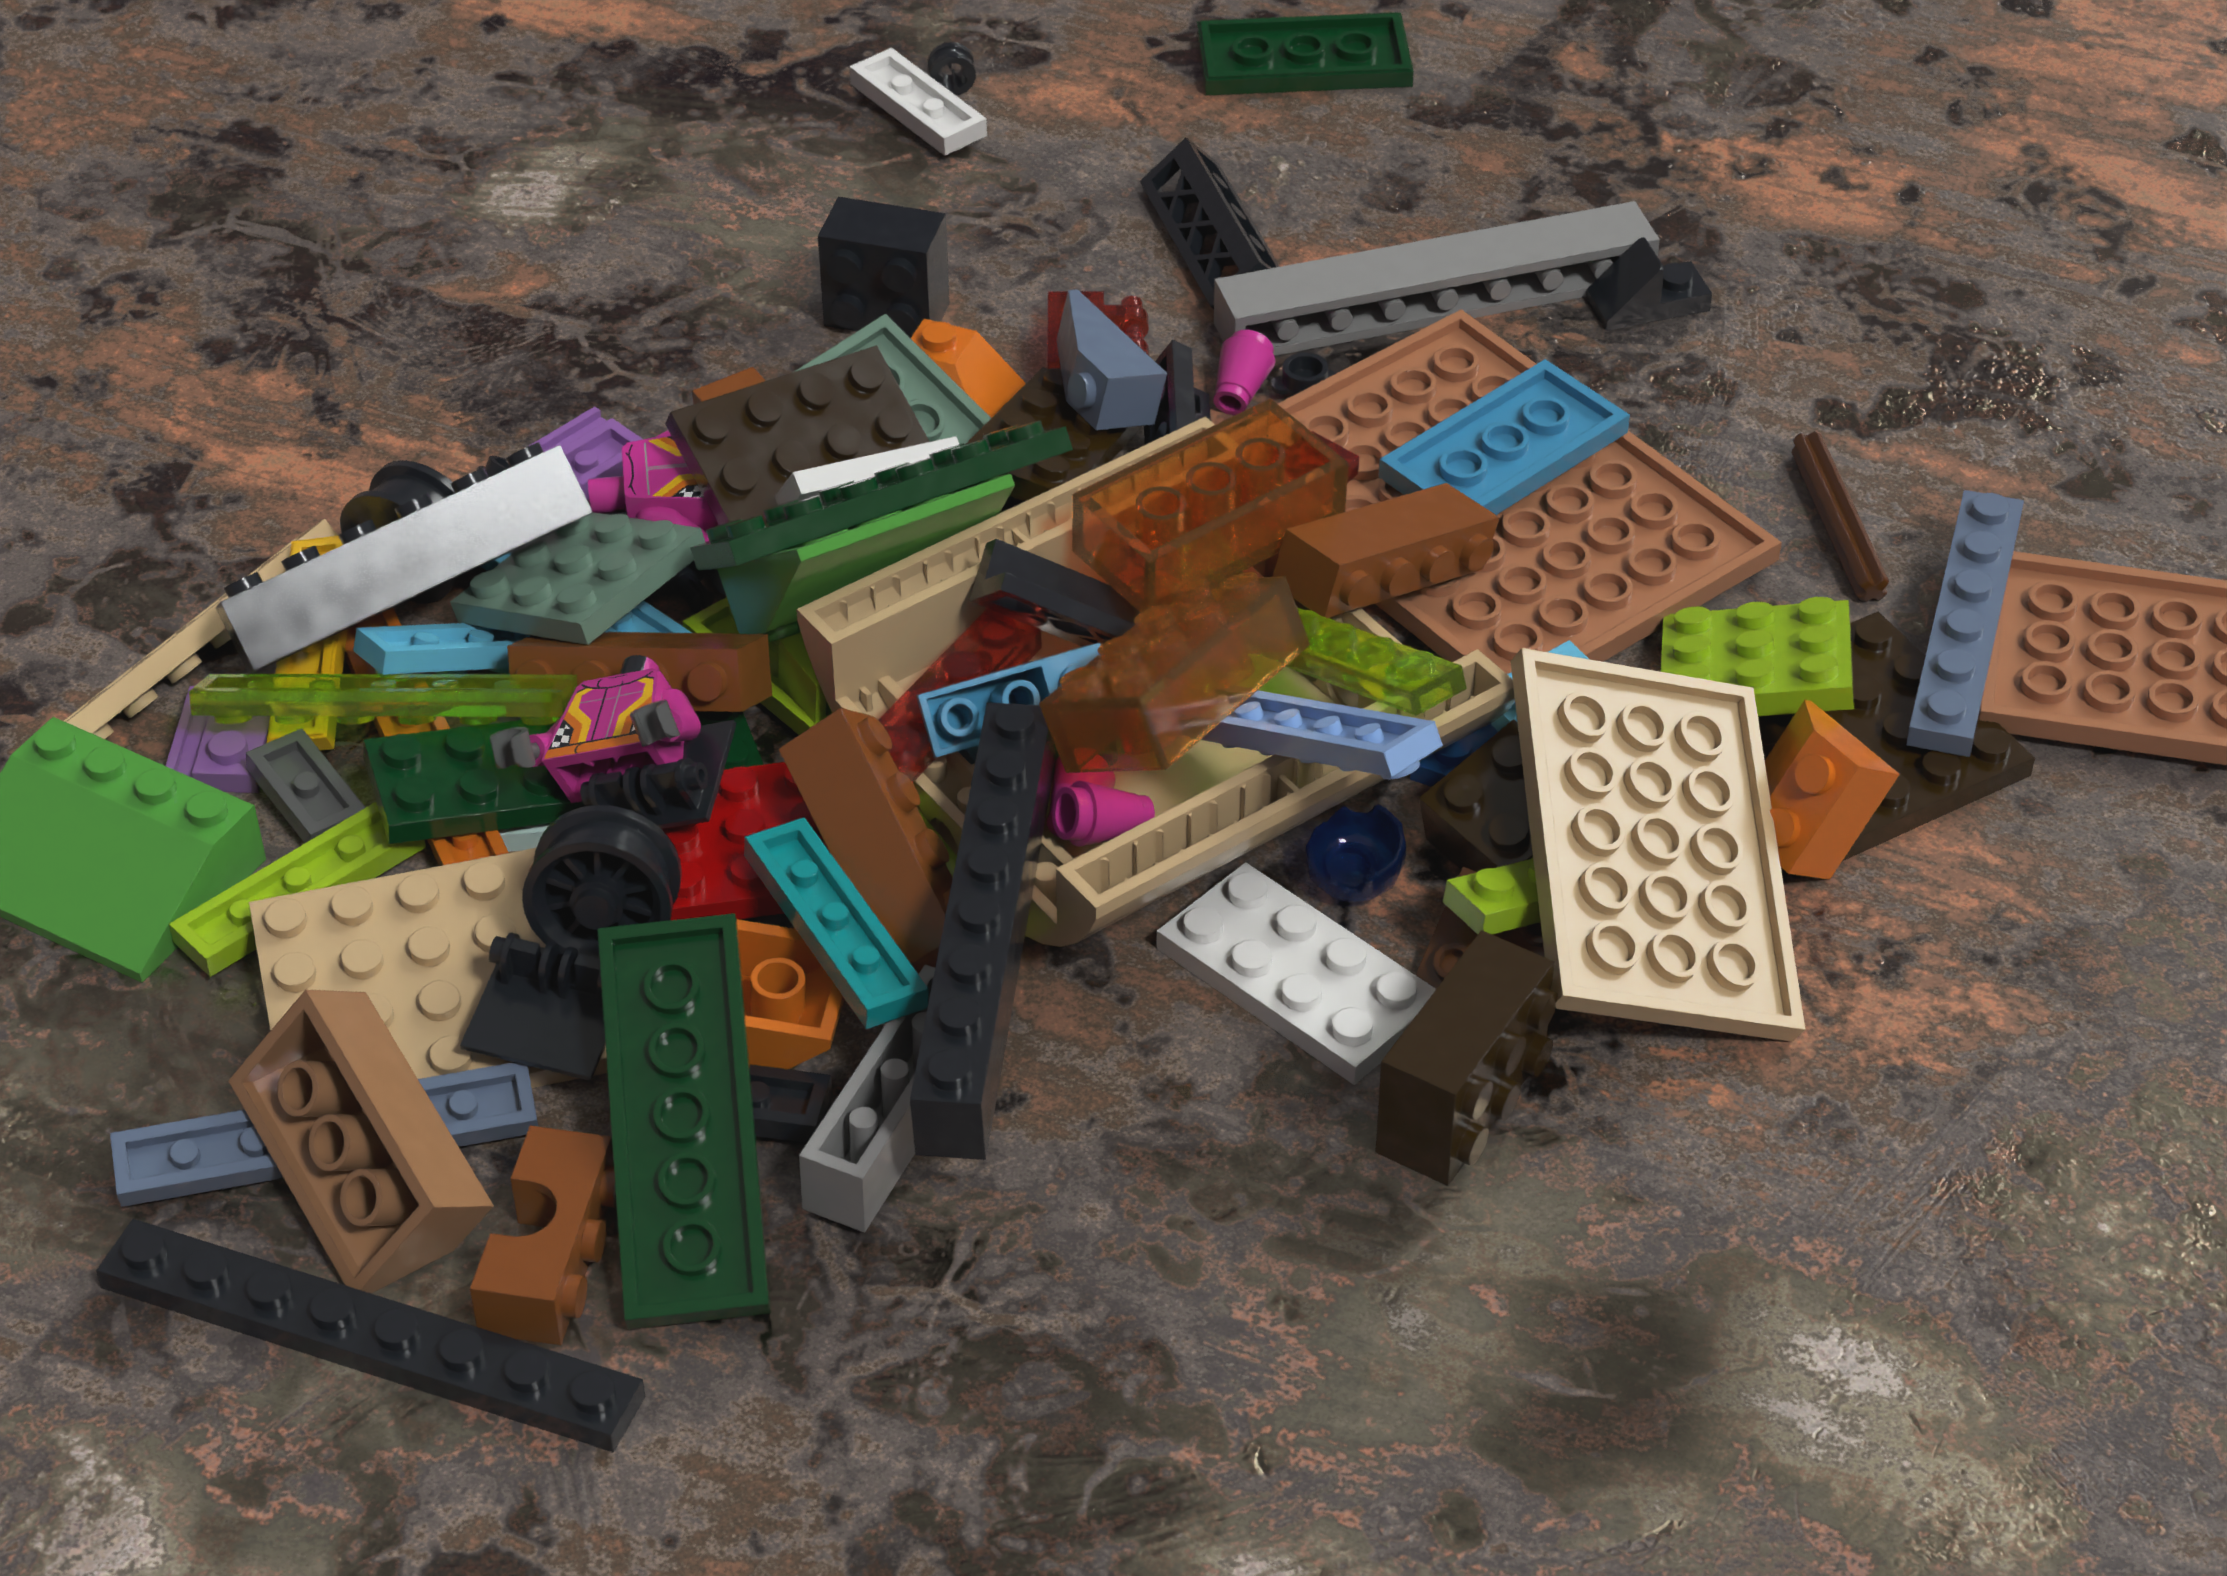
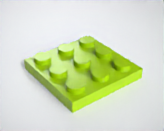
M1812 597L1803 600L1799 604L1772 606L1766 602H1749L1739 606L1737 609L1710 611L1707 608L1697 606L1683 608L1663 618L1661 672L1754 688L1758 716L1796 714L1804 700L1812 701L1823 711L1854 709L1849 600L1834 601L1828 597Z

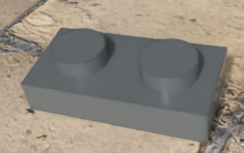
M302 728L246 752L248 772L304 843L366 808Z

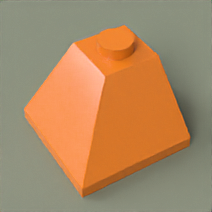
M923 319L911 337L991 418L1026 384L975 330L954 326L946 322Z

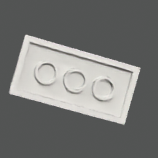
M1246 862L1157 930V949L1353 1085L1358 1083L1381 1063L1382 1059L1436 990Z

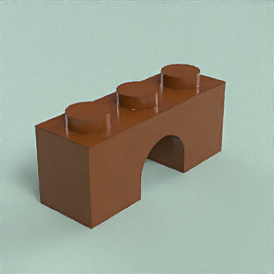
M530 1125L510 1180L518 1224L543 1227V1229L526 1236L490 1233L472 1281L470 1293L477 1327L514 1339L562 1345L570 1319H579L585 1307L587 1297V1278L585 1275L589 1263H598L602 1257L606 1241V1223L604 1220L608 1208H617L612 1138L605 1135Z

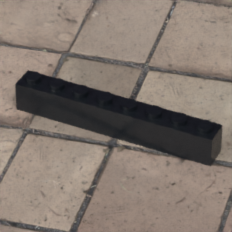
M989 702L986 705L910 1096L916 1156L986 1160L1055 767L1052 706Z

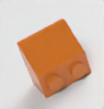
M1809 700L1803 701L1765 760L1772 809L1769 811L1774 820L1781 868L1788 874L1830 880L1900 775L1815 703Z
M737 919L749 1063L751 1065L791 1069L830 1050L844 997L797 930Z

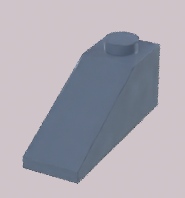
M1078 289L1068 290L1056 340L1066 402L1095 430L1154 425L1167 372Z

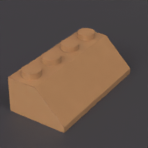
M305 989L228 1080L346 1286L372 1294L453 1252L494 1207L366 992Z

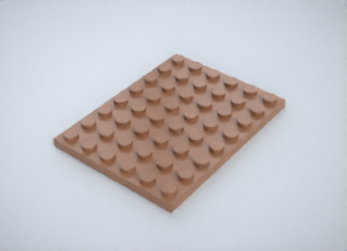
M1460 309L1224 431L1225 434L1242 447L1241 496L1284 531L1287 528L1402 496L1401 492L1378 477L1380 458L1533 367L1536 363ZM1628 431L1627 434L1497 514L1500 518L1492 540L1494 548L1483 570L1375 604L1448 663H1452L1478 649L1501 670L1509 674L1512 672L1510 661L1521 648L1548 652L1568 640L1590 660L1604 662L1663 628V618L1667 615L1676 613L1683 608L1699 607L1777 562L1780 557L1782 542Z

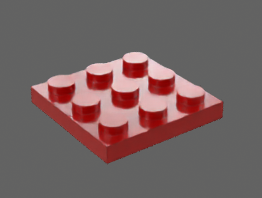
M785 762L734 767L724 770L709 822L662 829L675 846L682 866L681 886L678 897L673 905L671 920L735 913L736 919L739 920L784 914L744 857L745 836L805 817L828 849Z

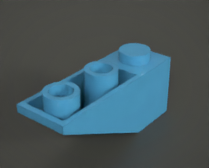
M1100 643L1082 646L916 695L934 758L979 745L987 702L1052 706L1053 723L1059 722L1060 712L1067 703L1092 704L1104 708L1118 705Z

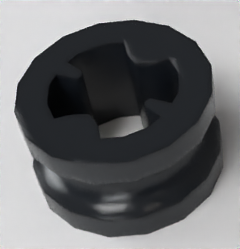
M946 42L936 46L930 52L927 59L930 77L956 96L967 92L973 86L976 80L974 57L969 48L960 43ZM952 64H959L961 71L956 73L952 69ZM948 65L949 69H952V74H944L942 67Z

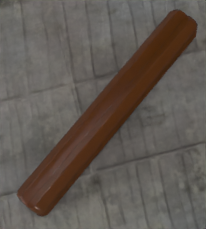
M1815 431L1808 435L1798 434L1793 439L1795 446L1791 453L1857 598L1864 602L1873 598L1877 600L1883 599L1887 595L1885 587L1889 584V579L1824 438Z

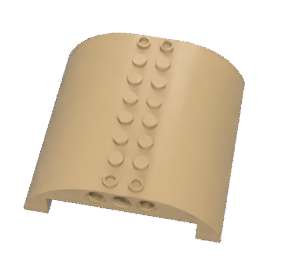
M1206 416L796 609L797 621L805 648L832 713L839 708H844L874 716L881 722L891 738L892 748L888 751L898 771L904 773L912 781L919 793L921 803L917 808L956 855L958 854L975 763L971 765L958 751L936 758L933 757L919 704L915 698L918 686L968 660L972 661L983 676L1082 647L970 602L985 545L994 539H999L1214 627L1207 654L1226 662L1221 679L1211 681L1213 683L1435 721L1443 746L1426 757L1497 720L1511 708L1515 702L1513 679L1478 649L1434 672L1363 609L1358 608L1323 619L1273 585L1271 579L1283 540L1241 504L1242 447ZM1104 656L1109 676L1116 674L1126 667L1137 669ZM1059 722L1053 723V727L1059 725ZM1128 726L1132 733L1133 744L1127 752L1122 754L1120 760L1113 763V772L1116 778L1114 789L1150 797L1154 805L1155 817L1109 841L1078 847L1069 840H1063L1055 836L1047 827V818L1050 813L1051 804L1050 790L1025 936L1041 944L1058 947L1078 943L1385 779L1377 774L1357 770L1342 771L1336 766L1316 762L1302 763L1299 759L1280 755L1266 756L1262 755L1260 751L1239 747L1225 748L1219 743L1204 740L1189 741L1183 736L1168 733L1155 734L1150 733L1148 729Z

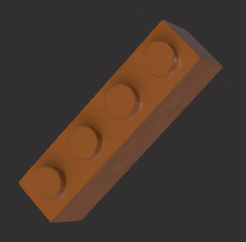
M1444 483L1287 528L1271 583L1321 618L1333 617L1483 570L1484 565L1488 562L1493 552L1494 544L1492 540L1500 517L1448 483Z
M604 632L589 645L531 635L507 646L512 707L566 708L578 685L587 680L619 675L623 661L632 655H641L652 659L658 665L671 688L680 690L686 695L694 711L743 712L772 696L768 634Z
M839 708L779 748V751L831 855L919 974L924 965L936 967L953 880L946 866V863L949 862V853L941 838L932 829L927 828L917 808L921 803L919 793L912 781L904 773L898 771L888 751L892 748L891 738L881 722L874 716Z

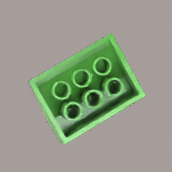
M1012 474L978 482L737 566L718 568L739 634H768V642H772L801 632L797 621L796 609L999 514L1015 487Z
M52 717L12 753L0 772V917L141 983L178 948L172 940L169 923L249 877L266 861L255 805L58 718Z

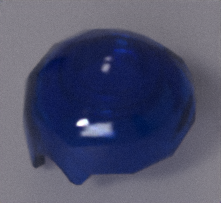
M1379 804L1374 805L1369 812L1365 813L1354 812L1345 806L1341 807L1327 822L1317 826L1305 847V858L1309 878L1325 893L1343 902H1368L1393 888L1405 864L1406 841L1402 823L1386 807Z

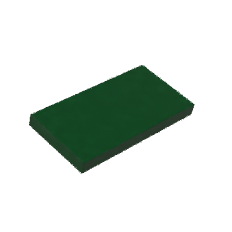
M1399 12L1197 21V41L1205 96L1413 87L1414 70L1402 13Z

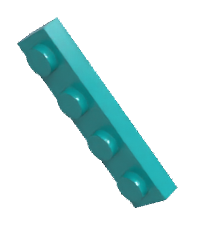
M805 817L745 836L744 857L866 1029L928 1008L929 988Z

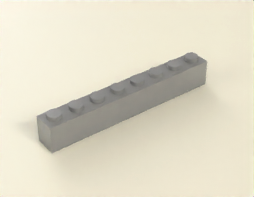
M1632 201L1216 278L1214 281V325L1223 342L1239 330L1257 331L1271 341L1274 348L1273 354L1277 356L1425 328L1460 309L1471 317L1477 318L1586 297L1587 288L1641 237L1647 239L1658 257L1660 239L1636 202Z

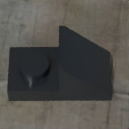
M1641 237L1587 288L1586 299L1604 329L1608 331L1709 312L1712 292L1692 261L1670 263L1663 266L1647 239Z

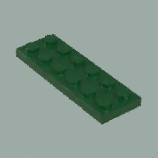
M1041 420L1021 426L1014 425L986 434L982 440L966 445L962 443L930 453L929 458L913 463L905 462L874 473V477L857 482L853 480L819 491L820 498L819 496H814L801 501L797 499L765 509L763 514L766 522L763 521L762 515L745 520H742V518L709 528L706 530L709 541L690 547L698 571L737 566L1069 452L1073 448L1066 426L1044 430Z
M695 711L701 725L734 720L737 724L724 770L734 767L764 765L743 712ZM562 715L363 739V759L388 844L548 824L571 810L586 807L582 801L571 803L545 766L521 768L515 764L504 769H497L490 742L492 734L516 727L528 728L529 735L546 733Z
M733 913L598 928L624 1318L627 1329L771 1313L736 915Z

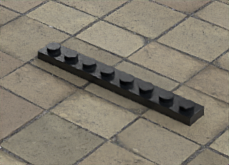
M136 1219L131 1220L96 1270L102 1289L613 1453L645 1399L644 1382L641 1378Z

